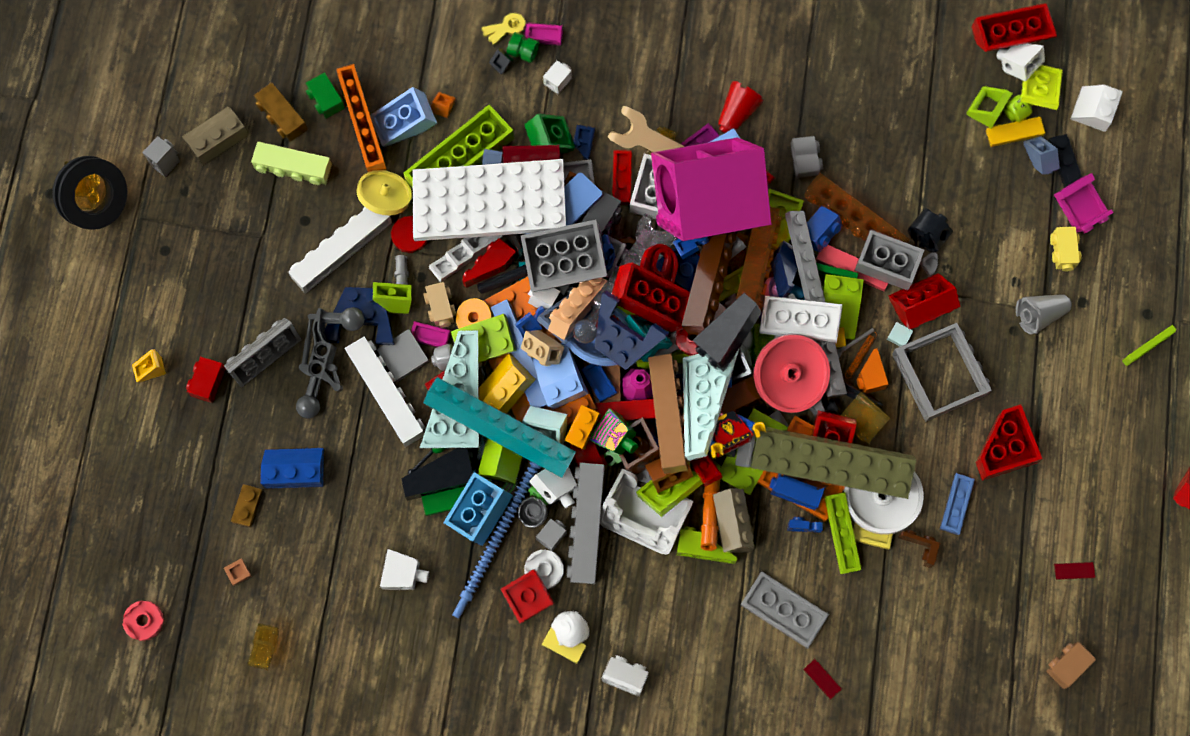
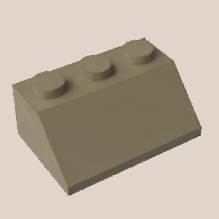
M226 107L182 136V138L203 166L249 134L236 114L229 107Z
M730 488L713 494L723 552H752L754 549L753 535L744 490Z

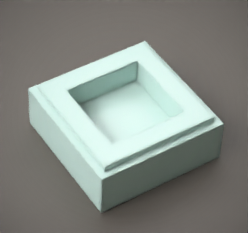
M896 322L887 340L901 347L908 342L913 330H909L907 327Z

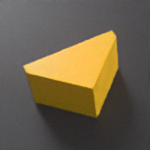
M151 349L132 365L137 383L166 374L162 357L155 349Z

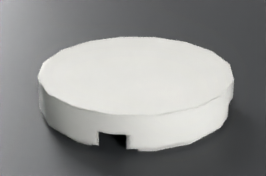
M538 550L527 558L524 573L526 574L536 569L546 589L556 586L561 581L563 563L555 552Z

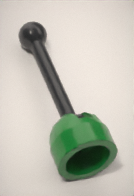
M431 448V451L413 469L408 470V474L416 471L433 453H442L446 448Z

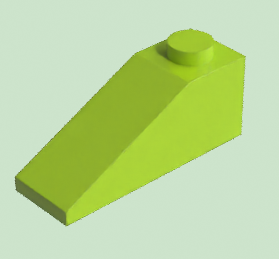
M685 527L680 530L677 548L678 556L730 564L736 563L737 557L730 552H723V547L718 544L716 550L713 551L701 549V532L696 531V528Z

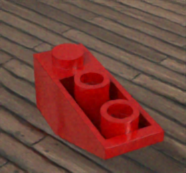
M499 238L495 242L492 241L487 247V252L476 259L474 267L471 270L468 269L463 274V286L466 288L506 271L517 258L516 251Z

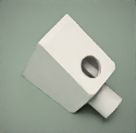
M1026 43L1012 46L1008 50L999 49L997 59L1002 60L1004 72L1026 81L1045 61L1044 46Z
M569 466L562 478L544 469L529 481L548 504H553L560 500L566 509L575 503L570 493L574 490V486L577 487V484Z
M388 550L380 587L384 590H414L416 581L427 583L429 571L420 570V562L417 559Z

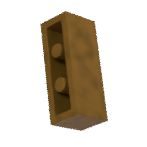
M270 83L254 95L257 101L255 105L261 112H266L267 120L271 125L275 124L278 127L277 132L283 139L286 137L291 142L308 130L303 119L273 83Z

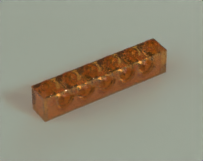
M821 173L818 174L805 191L804 196L808 202L819 207L823 206L838 214L843 227L846 226L858 238L866 241L869 235V231L866 228L871 227L878 233L902 242L909 243L910 241L908 237ZM827 194L830 199H824L821 195ZM842 205L845 210H839L836 206ZM857 216L860 221H854L851 217Z

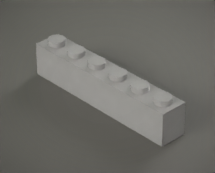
M579 463V467H575V479H578V486H574L573 498L577 499L576 506H572L571 518H575V525L570 528V538H573V546H569L568 558H572L571 566L567 567V578H570V582L595 584L604 472L603 464Z

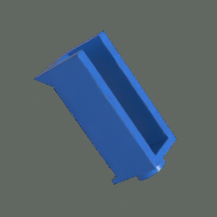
M781 474L773 477L769 488L772 489L771 495L814 511L818 508L824 488L816 490L817 487L785 475L781 477Z

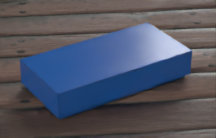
M591 363L581 369L600 403L617 394L602 366Z

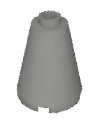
M1064 294L1023 297L1017 301L1016 316L1021 318L1022 322L1019 324L1022 329L1028 334H1034L1070 312L1072 303L1070 298Z

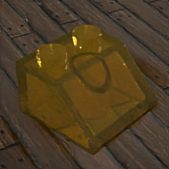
M861 392L841 415L856 419V435L863 442L867 441L868 443L875 438L890 419L889 416Z

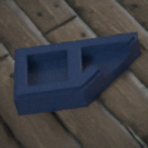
M577 125L573 143L583 158L589 160L595 128Z

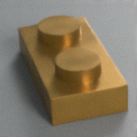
M243 484L231 519L232 523L251 528L263 493L262 489Z

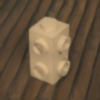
M444 282L425 286L427 293L423 295L426 305L430 304L431 310L428 311L430 322L434 321L436 327L440 326V328L450 326L451 323H454L453 316H456L454 304L450 305L448 300L452 298L449 287L445 288Z
M532 330L525 331L521 349L527 352L528 356L540 361L541 365L551 366V364L560 363L564 346L542 331Z

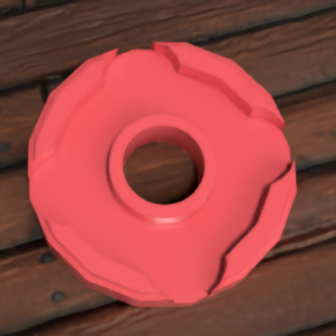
M149 601L135 602L128 607L123 616V628L126 634L139 641L150 640L157 636L164 623L163 613L160 608ZM146 615L148 617L147 624L140 626L138 623L139 618Z

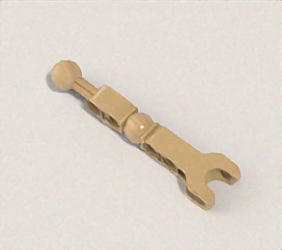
M627 106L622 107L621 113L630 119V130L624 134L611 131L608 135L611 141L624 148L640 145L652 152L685 147L648 128L644 115Z

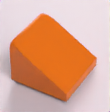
M438 92L431 104L433 114L447 118L456 98Z

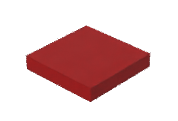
M536 569L531 570L501 588L520 624L555 604Z

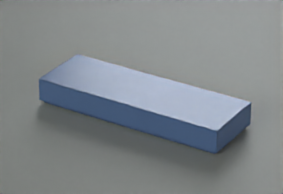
M957 473L954 475L940 530L956 535L960 534L975 479Z

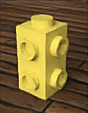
M1057 227L1050 236V243L1054 246L1052 261L1055 263L1056 269L1072 271L1081 262V251H1078L1080 237L1079 233H1076V227Z

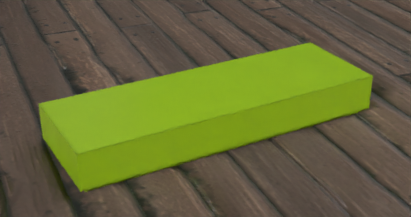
M1171 325L1125 357L1122 362L1125 366H1129L1171 337L1176 332V328Z

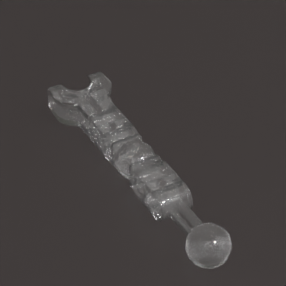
M645 214L637 225L636 242L623 258L619 267L631 262L640 266L642 256L647 248L656 244H664L671 247L676 237L666 230H654L651 227L653 217ZM619 268L613 271L609 280L596 295L591 306L594 310L589 317L575 323L572 330L574 338L579 343H591L596 338V325L598 324L602 293L607 290L612 294Z

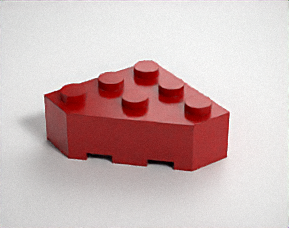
M1021 404L1004 409L997 416L976 460V466L982 481L1035 465L1042 460Z

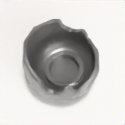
M529 497L523 500L518 507V518L526 527L535 528L542 525L547 519V507L539 498Z

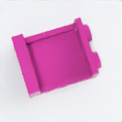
M1092 173L1083 176L1054 194L1072 227H1076V233L1091 231L1094 229V224L1097 222L1099 224L1104 223L1110 219L1109 215L1114 213L1112 209H1106L1091 183L1095 180Z

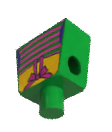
M608 409L589 438L590 441L620 455L625 450L632 454L638 448V444L633 441L636 431L618 412L612 409Z

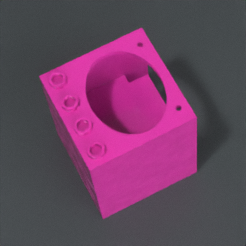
M736 137L651 153L658 208L656 221L658 226L682 241L771 225L763 147Z

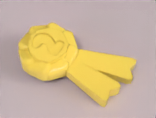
M511 13L504 18L501 24L482 27L484 37L489 36L488 40L493 42L495 46L506 34L513 35L514 32H523L525 20L520 14Z

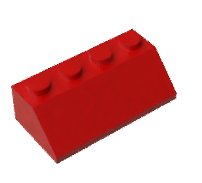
M1047 3L976 17L971 27L976 44L985 52L1055 38L1057 36Z

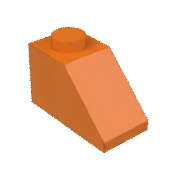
M878 348L872 351L857 378L859 390L862 389L866 394L884 390L888 386Z

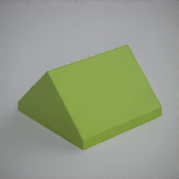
M487 438L478 474L485 478L516 484L522 456Z

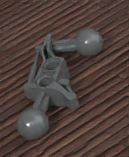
M350 307L342 313L326 312L318 308L316 314H308L307 336L304 343L302 364L299 365V369L305 375L310 376L306 395L300 397L296 403L297 413L301 417L310 419L319 413L320 403L317 395L322 380L328 382L337 392L343 390L336 372L338 367L332 364L337 347L329 344L324 333L325 323L342 324L349 331L359 330L365 321L364 314L359 308ZM311 328H312L313 337H314V347H313L312 354H311V357H310V361H309V364H308V357H309V350H310V342H311L310 336H311ZM327 347V353L322 356L321 350ZM321 365L322 371L316 374V368Z

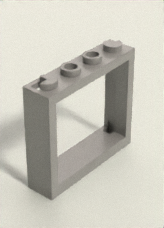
M957 323L898 347L892 353L925 422L983 398L992 391L989 379L985 378L982 373L981 363L976 361L973 355V347L967 343L965 332L959 328ZM951 335L979 392L933 410L906 354Z

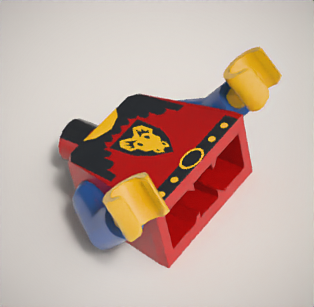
M720 411L709 447L712 457L715 458L716 455L718 457L723 456L751 442L753 433L759 438L761 436L760 431L767 432L765 424L762 422L755 423L736 414L734 411L726 414Z

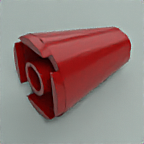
M732 81L718 122L719 130L723 133L733 128L736 131L764 101L763 97L748 86L746 88L740 87L742 83Z

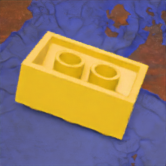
M508 353L478 388V399L506 414L536 379L511 353Z

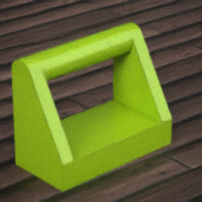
M982 87L966 114L992 129L1013 93L1005 89ZM985 96L998 102L993 112L977 110Z

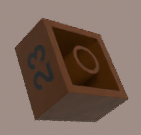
M643 417L630 425L636 431L633 441L638 444L637 450L632 454L626 450L622 455L619 454L626 470L635 475L645 470V465L661 458L658 434L653 424Z

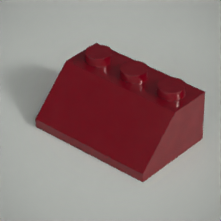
M559 145L503 146V163L561 159Z

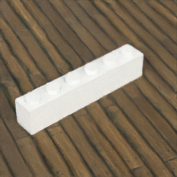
M364 207L363 211L358 215L352 216L344 227L336 229L333 236L329 239H324L317 249L308 252L301 262L293 264L290 271H288L289 275L306 294L392 223L390 216L374 213Z
M362 337L345 347L348 356L403 445L407 447L424 436V424L420 418L418 420L415 419L413 415L415 410L412 405L405 403L403 399L406 397L400 387L396 388L393 382L396 380L391 371L387 373L384 369L386 363L381 355L377 357L374 353L377 349L371 340L367 341L365 337Z

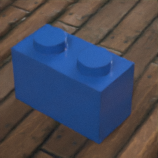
M823 206L807 222L813 250L820 253L843 226L840 216Z

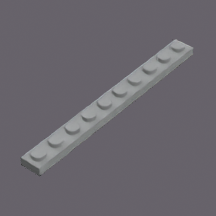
M789 211L785 213L804 298L807 301L825 302L804 211ZM816 340L824 350L830 365V380L826 390L827 397L847 394L835 342Z

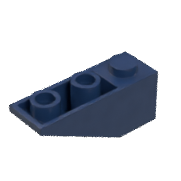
M783 241L775 250L770 262L778 296L781 298L786 292L788 294L794 287L792 282L798 275L793 247L786 241Z

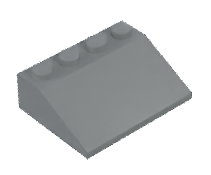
M597 220L520 235L531 292L608 277Z
M284 318L276 321L270 330L259 334L256 341L252 344H247L242 348V352L237 356L230 357L226 361L225 369L241 388L301 341L300 336L289 320Z

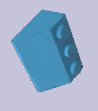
M474 472L443 523L469 540L483 546L513 495Z

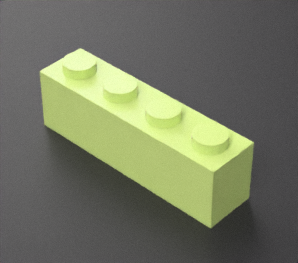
M257 142L251 161L258 172H271L279 177H284L285 175L297 181H302L303 179L315 185H320V183L326 185L332 166L329 157Z

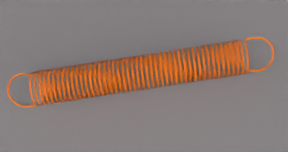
M871 335L867 337L868 343L865 341V344L859 350L860 352L857 353L859 358L856 355V359L849 366L848 374L849 372L850 375L851 373L854 374L853 371H856L869 350V344L871 345L875 340L874 337L871 339Z

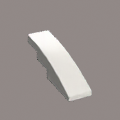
M503 236L464 238L459 245L447 251L444 257L430 264L429 269L441 282L484 253L492 241L495 242Z

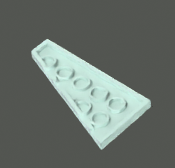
M458 331L443 380L477 399L478 331ZM432 409L420 448H479V433Z
M738 351L724 372L718 367L714 369L707 361L708 358L706 356L701 357L699 354L682 358L685 457L687 460L705 457L708 454Z

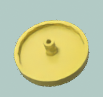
M370 171L360 178L357 186V196L363 206L381 215L402 213L408 208L412 197L411 188L408 183L399 175L389 171Z

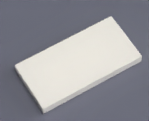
M765 296L759 332L760 334L776 336L795 334L812 340L837 343L842 304Z

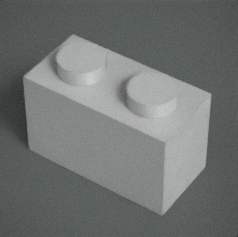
M158 136L142 152L150 165L164 177L180 162L177 157L178 152L173 148V144L167 139L162 140Z

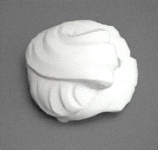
M562 612L557 615L551 625L556 633L559 645L572 648L586 640L589 636L588 624L577 612Z

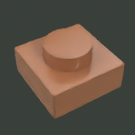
M242 558L224 568L233 586L252 577Z

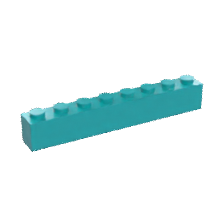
M436 377L423 402L561 478L576 453L574 450Z

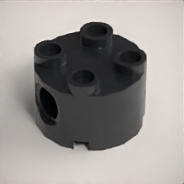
M924 208L908 228V234L914 242L916 240L921 242L919 244L920 247L935 253L952 235L953 230L947 224L948 219L943 214L937 215Z

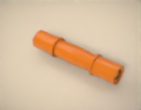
M720 479L706 487L704 486L701 549L705 551H713L717 548V532L719 527L717 526L718 520L713 494L720 492Z

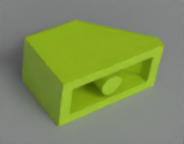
M373 282V300L390 313L409 314L412 301L411 285Z

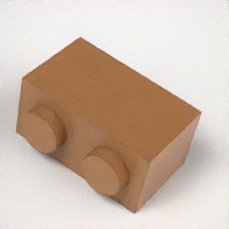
M1079 642L1073 645L1071 643L1066 645L1062 649L1064 654L1060 658L1056 656L1048 664L1050 668L1046 672L1063 689L1070 687L1096 660Z

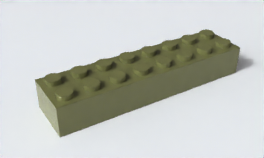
M765 427L767 432L760 431L761 436L759 438L756 437L751 468L905 499L909 497L916 465V458L913 455Z

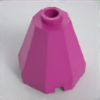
M647 368L630 369L620 379V397L625 401L653 399L650 371Z

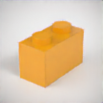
M581 405L565 441L585 450L601 414Z

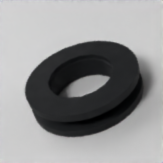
M81 156L69 161L59 171L53 185V201L58 213L69 223L83 229L96 230L110 225L120 216L127 201V183L122 172L111 162L95 156ZM97 174L104 180L106 186L103 202L96 209L82 211L77 206L75 200L77 185L84 177Z

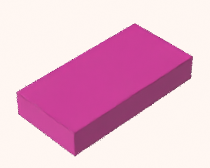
M526 23L525 38L526 40L528 38L535 39L540 44L561 45L562 26Z
M414 321L411 333L418 343L439 347L448 344L451 330Z

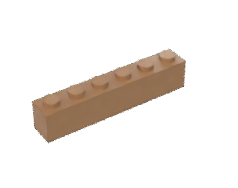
M672 354L648 357L662 470L664 474L688 471L687 464H691V460H687L685 457L684 414L681 415L680 408H683L682 396H678L681 384L680 379L676 378V371H679L678 362L673 359Z

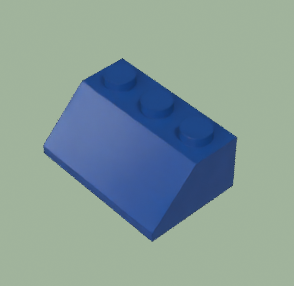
M324 448L265 450L261 463V485L265 489L323 487Z

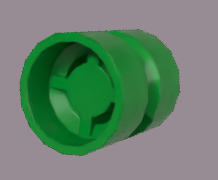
M514 32L508 43L507 54L516 58L520 56L522 60L532 63L538 52L539 41L532 38L526 40L524 35Z

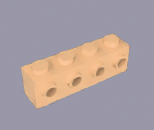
M604 278L579 282L578 287H574L571 290L569 298H564L559 309H554L551 313L548 331L565 340L602 297L608 281Z

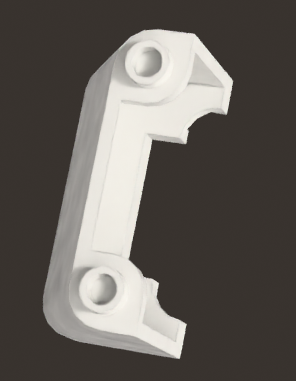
M622 469L604 502L600 514V524L606 529L660 554H669L693 501L686 497L661 517L637 496L636 491L641 487L637 486L638 479L636 475Z

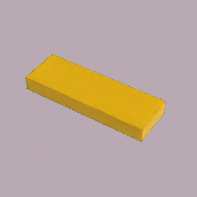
M1035 117L1022 120L1021 122L993 126L992 129L987 128L986 133L990 146L994 147L1044 136L1045 130L1041 118Z

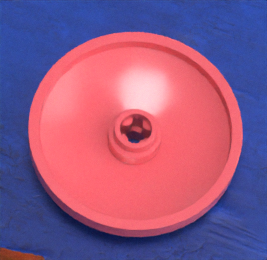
M788 334L770 341L759 353L754 367V382L760 397L772 408L787 413L802 412L814 406L823 397L830 380V365L824 350L814 340L801 335Z

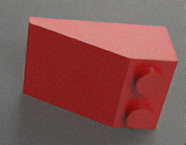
M818 410L811 436L852 443L857 426L856 419Z

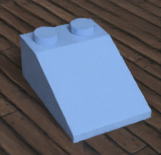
M414 87L370 115L383 147L421 134L437 124L425 93Z
M560 343L564 346L559 364L544 366L539 363L540 361L532 358L542 393L548 407L552 409L561 407L589 394L573 354L567 344Z

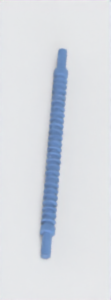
M530 461L529 464L531 466L527 467L528 472H525L526 476H523V481L519 482L520 486H517L518 491L514 492L515 496L509 502L508 510L504 511L505 516H501L502 521H499L500 525L496 526L497 531H494L495 535L491 536L492 540L488 541L489 546H486L487 550L483 551L484 556H480L482 560L478 561V566H475L476 571H473L474 575L470 576L471 580L467 581L468 586H465L466 590L461 592V599L452 616L459 619L468 601L472 600V593L476 592L474 590L475 587L478 588L477 583L481 582L480 578L484 577L482 575L483 572L486 573L485 568H488V563L492 562L490 558H493V553L497 552L495 549L496 547L499 548L498 543H501V538L505 537L503 534L504 532L507 533L506 528L510 527L508 524L512 523L511 518H515L514 513H517L516 509L520 506L519 503H522L521 499L525 498V493H528L527 488H530L529 481L534 477V474L538 473L537 469H540L541 466Z

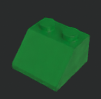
M537 114L524 124L531 146L559 145L560 155L575 150L564 116Z

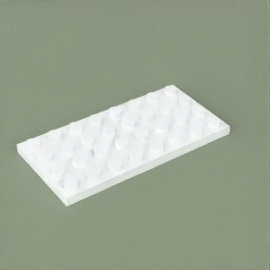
M563 159L413 170L414 241L524 234L566 226Z

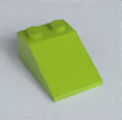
M825 274L822 284L825 303L842 304L839 327H844L845 339L855 340L864 279Z

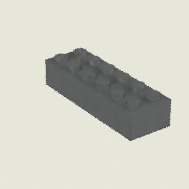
M602 191V197L589 209L582 221L597 220L601 239L604 234L611 237L613 233L611 229L614 224L618 225L622 218L621 201ZM579 283L555 287V289L560 291L555 302H559L569 295L571 290L577 287Z

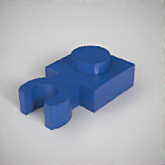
M708 237L687 241L677 239L673 244L681 258L685 259L699 251L697 246L707 244L709 239Z
M543 306L537 308L533 316L529 312L516 322L515 326L523 335L525 331L541 330L542 327L537 319L545 309Z
M794 517L793 520H789L787 531L821 533L823 531V523L805 521V518Z

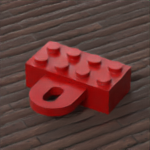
M664 244L650 246L645 250L640 266L631 262L619 267L612 294L620 299L619 307L653 324L655 323L669 332L684 329L681 325L690 292L674 284L678 270V260L670 247ZM659 254H662L664 257L661 272L656 267Z

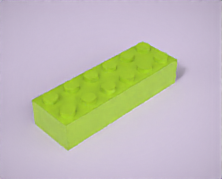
M489 104L403 173L405 180L413 189V170L482 165L484 149L500 151L503 149V146L508 145L514 140V131Z

